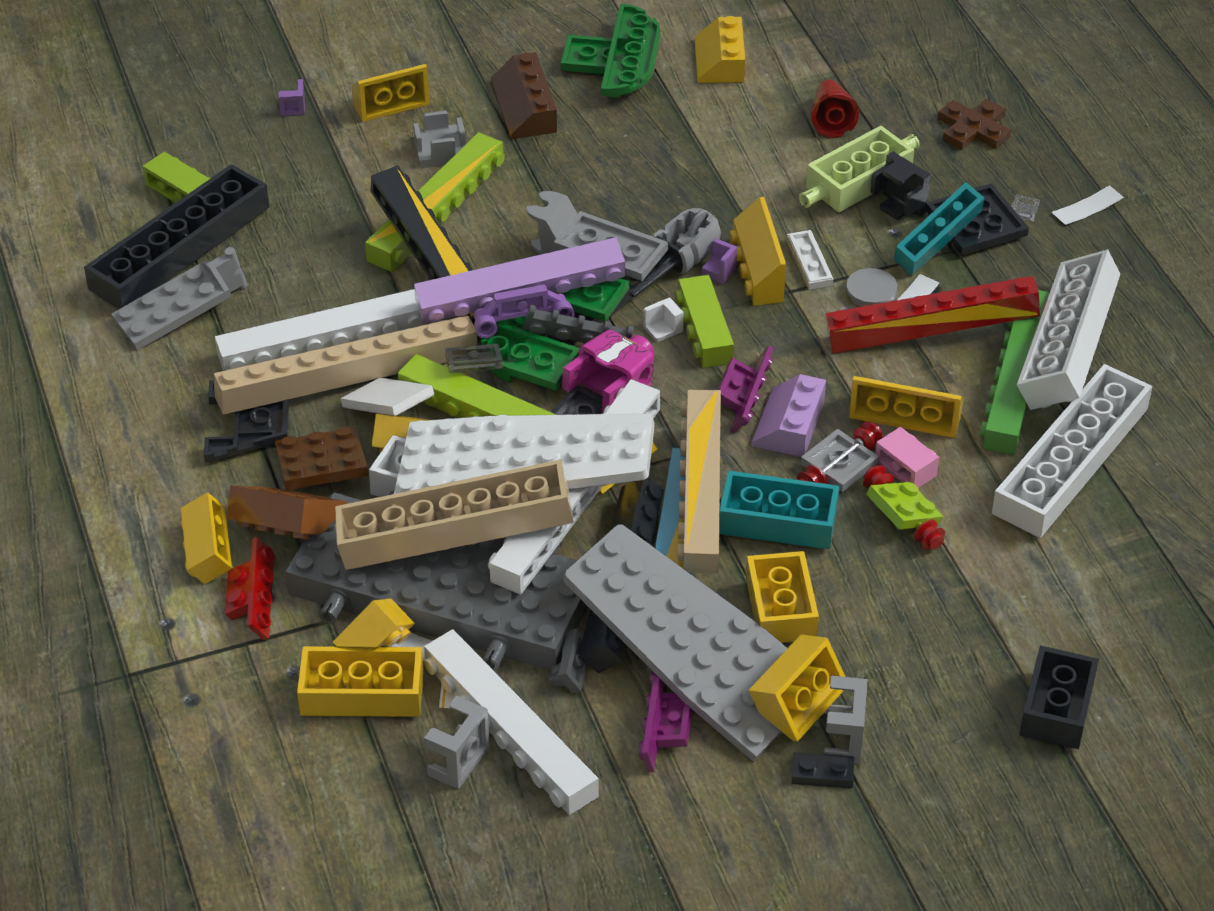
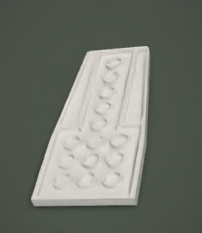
M648 413L498 415L410 422L394 494L562 459L569 489L644 480L648 478L655 426L653 416Z

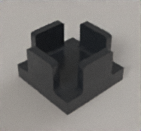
M892 151L886 155L885 166L872 174L870 192L876 195L883 190V194L888 199L880 204V210L896 220L904 215L909 216L912 213L921 217L926 213L925 208L926 202H928L931 174Z

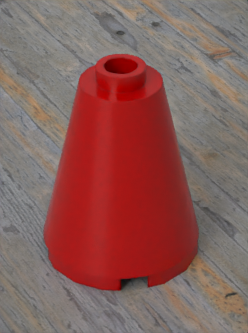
M824 80L818 85L811 110V121L820 134L826 137H841L847 131H852L858 123V105L836 81Z

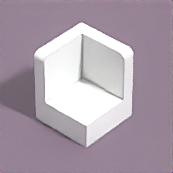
M669 297L643 309V328L655 342H660L683 332L684 312Z

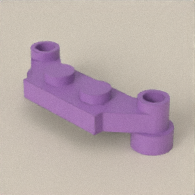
M544 284L494 294V298L485 307L479 308L474 312V327L479 337L490 338L497 332V321L526 316L530 305H535L537 310L551 313L553 310H558L560 315L574 317V310L563 294H556L547 290Z

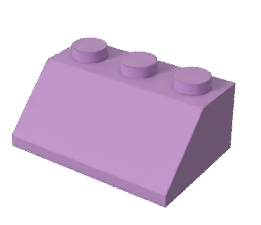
M799 374L773 387L751 446L802 457L808 449L824 405L826 380Z

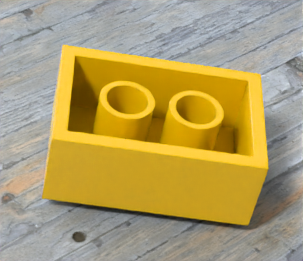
M804 551L747 556L746 582L754 621L781 643L794 642L801 634L817 636L819 615Z

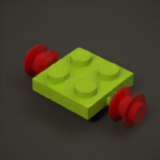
M880 465L869 468L863 479V485L869 488L866 495L899 530L916 528L914 539L916 542H922L921 546L924 550H934L940 547L944 542L945 530L937 527L944 516L935 508V505L924 497L915 484L911 482L893 483V475L886 473L884 466Z

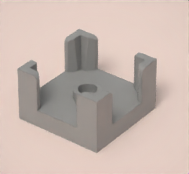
M831 675L830 689L854 691L853 706L831 704L828 707L826 732L850 735L849 750L826 747L824 748V754L854 756V764H860L868 679Z
M456 695L450 702L449 707L467 715V719L462 725L459 724L456 727L454 736L436 728H431L424 737V743L426 748L445 756L447 768L435 763L433 765L429 764L427 766V775L459 789L490 747L488 709Z

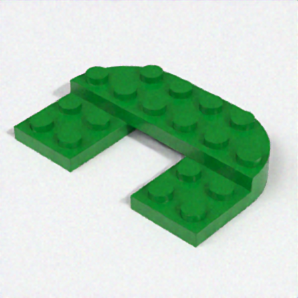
M619 278L615 281H605L590 287H579L556 294H563L572 305L574 312L607 321L629 290V281ZM525 316L497 321V332L490 338H481L483 356L487 367L497 377L509 383L516 377L557 391L562 384L563 367L579 357L578 347L544 337L545 334L537 335L530 331L522 330Z

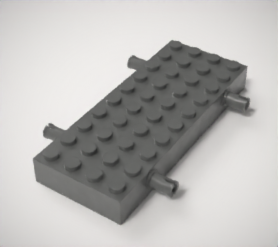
M394 490L391 491L388 495L394 494ZM333 493L331 496L333 499L347 501V504L363 501ZM336 519L323 534H310V539L304 540L285 572L288 594L323 604V608L319 611V617L326 623L330 616L329 624L335 623L341 610L359 615L373 600L392 598L415 623L409 630L439 638L453 629L471 648L486 652L482 659L489 667L492 662L494 663L491 667L493 671L499 668L503 657L551 670L552 666L561 663L562 647L567 631L578 628L588 608L563 581L566 570L577 560L557 555L559 548L562 546V541L521 595L492 583L490 579L488 563L493 553H497L503 546V539L498 538L345 570L337 547Z

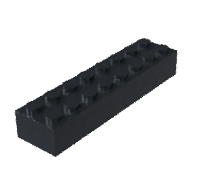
M230 164L84 266L88 290L121 309L158 288L268 209L270 206L267 184Z

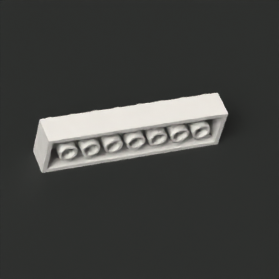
M1108 249L1060 263L1017 382V387L1030 410L1047 408L1053 404L1072 402L1080 398L1120 277V272Z
M1104 364L1082 389L1080 398L1069 404L995 490L992 514L1041 538L1147 411L1152 386Z

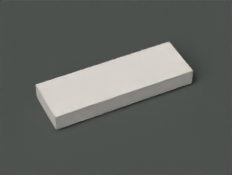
M812 231L787 234L786 241L808 290L833 286L834 279Z

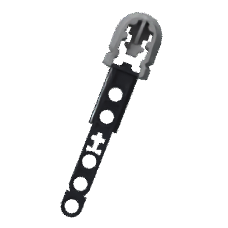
M692 208L676 216L663 227V230L660 229L654 233L652 237L668 242L667 252L654 266L656 269L650 271L643 281L626 275L621 278L628 281L636 280L638 283L629 285V290L611 315L669 270L673 269L680 274H685L693 265L698 264L712 252V242L715 239L720 240L721 230L718 220L704 209ZM574 312V318H578L579 315H581V316H585V320H588V321H593V322H597V323H602V322H604V321H602V320H598V319H595V318H592V317H589V316H586V315H583V314H579V313ZM547 335L550 339L555 338V336ZM568 339L560 342L573 346L578 341Z

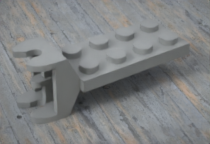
M543 191L538 194L542 203L548 205L546 207L538 205L527 206L528 216L538 221L540 239L531 240V246L539 254H546L616 237L625 259V275L643 281L668 250V242L582 211L577 214L568 196L557 192Z

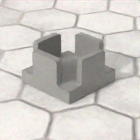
M447 111L424 113V128L419 129L418 123H413L412 130L420 168L445 165L466 145L462 118H456V125H448Z

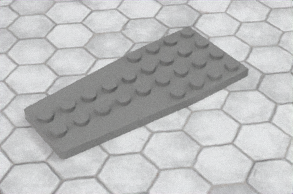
M624 525L615 526L566 570L563 578L564 583L685 704L690 706L692 710L754 762L779 737L782 731L759 713L749 693V689L788 649L762 626Z

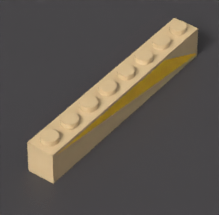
M688 390L687 401H682V417H687V420H681V437L687 438L686 440H681V457H686V460H680V477H686V480H680L679 497H685V501H679V518H685V522H679L678 539H684V543H678V561H684L683 569L688 573H718L721 390Z

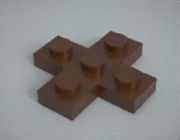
M985 99L972 110L952 100L938 112V119L951 125L949 129L943 132V141L963 150L974 140L978 139L997 149L1011 136L1010 129L997 123L1005 116L1006 108Z

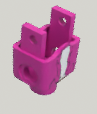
M606 330L579 348V357L563 367L562 389L569 392L581 383L603 396L602 412H604L605 408L608 405L611 406L615 401L618 391L621 388H625L631 379L651 387L655 356L654 349L651 343L643 336L634 335L628 339L613 330Z

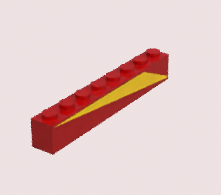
M1034 276L846 310H837L825 313L828 338L833 354L1040 317V301Z

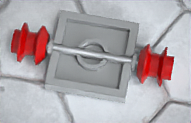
M866 421L861 425V428H856L853 431L854 439L836 429L801 457V465L805 467V472H799L797 480L838 485L839 491H845L864 476L869 468L878 464L879 456L873 453L872 450L877 441L883 438L881 429L878 425Z

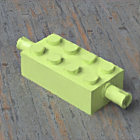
M879 126L807 164L806 188L809 190L799 194L800 203L803 206L805 205V208H808L814 203L823 200L837 212H841L872 195L870 192L872 174L885 166L886 155L894 151L913 163L914 149L919 148L920 145L918 138L914 134H910L908 137L900 140L884 127Z

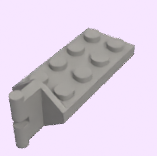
M233 247L226 248L225 254L211 262L203 261L111 314L115 323L136 350L143 348L232 297V291L247 287V282L235 249Z

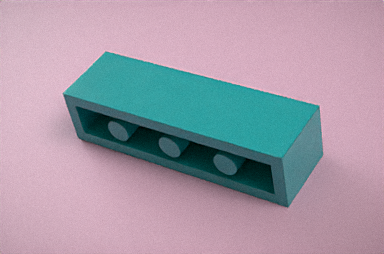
M965 182L896 246L893 260L913 276L981 213L985 198Z

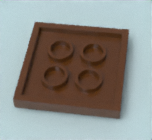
M341 427L336 431L324 433L313 432L301 437L288 436L282 440L275 441L286 490L369 476L368 466L356 427Z

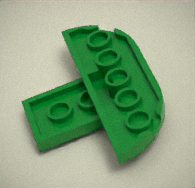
M620 3L612 38L567 36L561 61V71L604 74L601 96L617 98L636 91L647 84L653 76L660 45V25L655 18L652 19L646 15L644 9Z

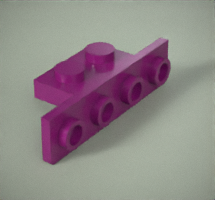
M770 345L757 358L753 369L735 358H732L727 364L717 390H721V403L737 412L730 431L733 433L741 425L745 427L753 415L750 409L755 406L760 394L757 391L760 390L766 380L764 372L769 369L773 362V358L770 357L773 347Z
M651 671L650 682L652 692L647 695L648 716L643 719L644 741L639 743V757L641 760H644L648 772H654L658 748L688 746L693 712L690 706L685 704L674 692L667 693L668 686Z

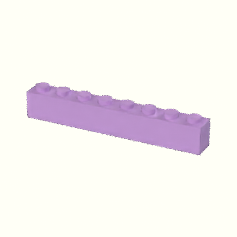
M615 237L414 284L415 300L423 324L435 323L443 319L455 316L461 317L475 312L477 309L485 307L494 298L496 293L544 284L547 290L551 292L564 293L579 287H590L605 281H615L625 277V259Z

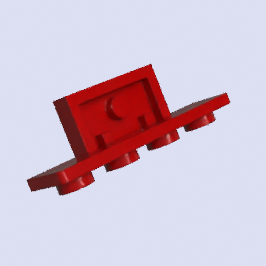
M258 537L252 539L251 560L228 571L225 615L234 620L248 613L247 627L262 640H266L269 638L271 625L273 561L275 556L270 546L265 545Z

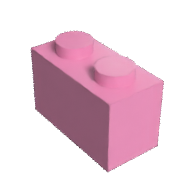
M899 427L877 441L875 454L879 456L878 464L884 466L899 481L911 482L919 488L937 476L939 456L903 428Z

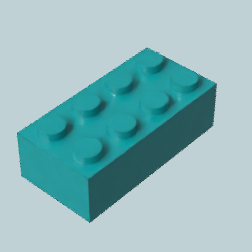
M728 470L719 510V534L830 549L838 508L839 486Z

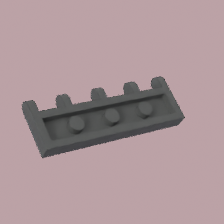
M530 305L524 318L522 330H527L537 335L545 334L555 336L560 340L569 339L585 344L606 330H613L630 339L634 327L628 326L625 329L611 326L609 321H605L604 324L585 320V316L579 315L578 318L560 315L558 310H553L551 313L537 310L535 305Z

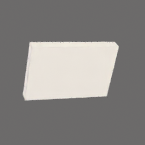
M378 378L340 399L342 407L396 416L434 395L432 385Z

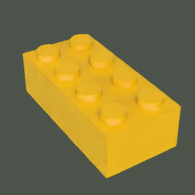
M303 646L297 690L300 716L420 717L424 673L422 647Z

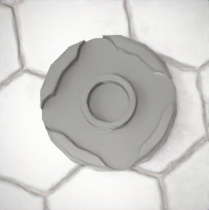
M865 268L849 276L846 294L855 305L860 307L895 300L898 284L895 278L886 271Z

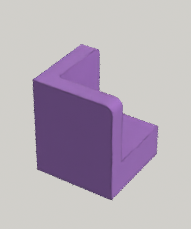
M298 79V90L279 91L281 116L305 115L303 79Z
M715 239L712 242V257L702 267V276L709 275L710 279L724 284L736 271L737 246Z

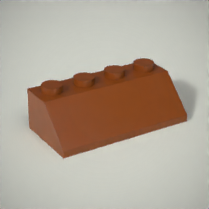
M230 485L226 519L238 521L237 526L254 528L255 524L256 530L272 531L274 528L275 534L291 535V532H293V537L310 539V534H323L336 519L335 506L347 504V501L273 487Z

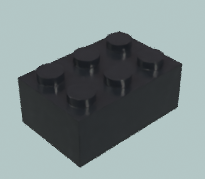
M1040 645L1023 711L1019 735L1079 749L1099 659Z

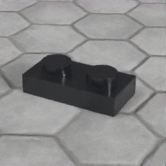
M793 752L791 784L853 788L854 756Z

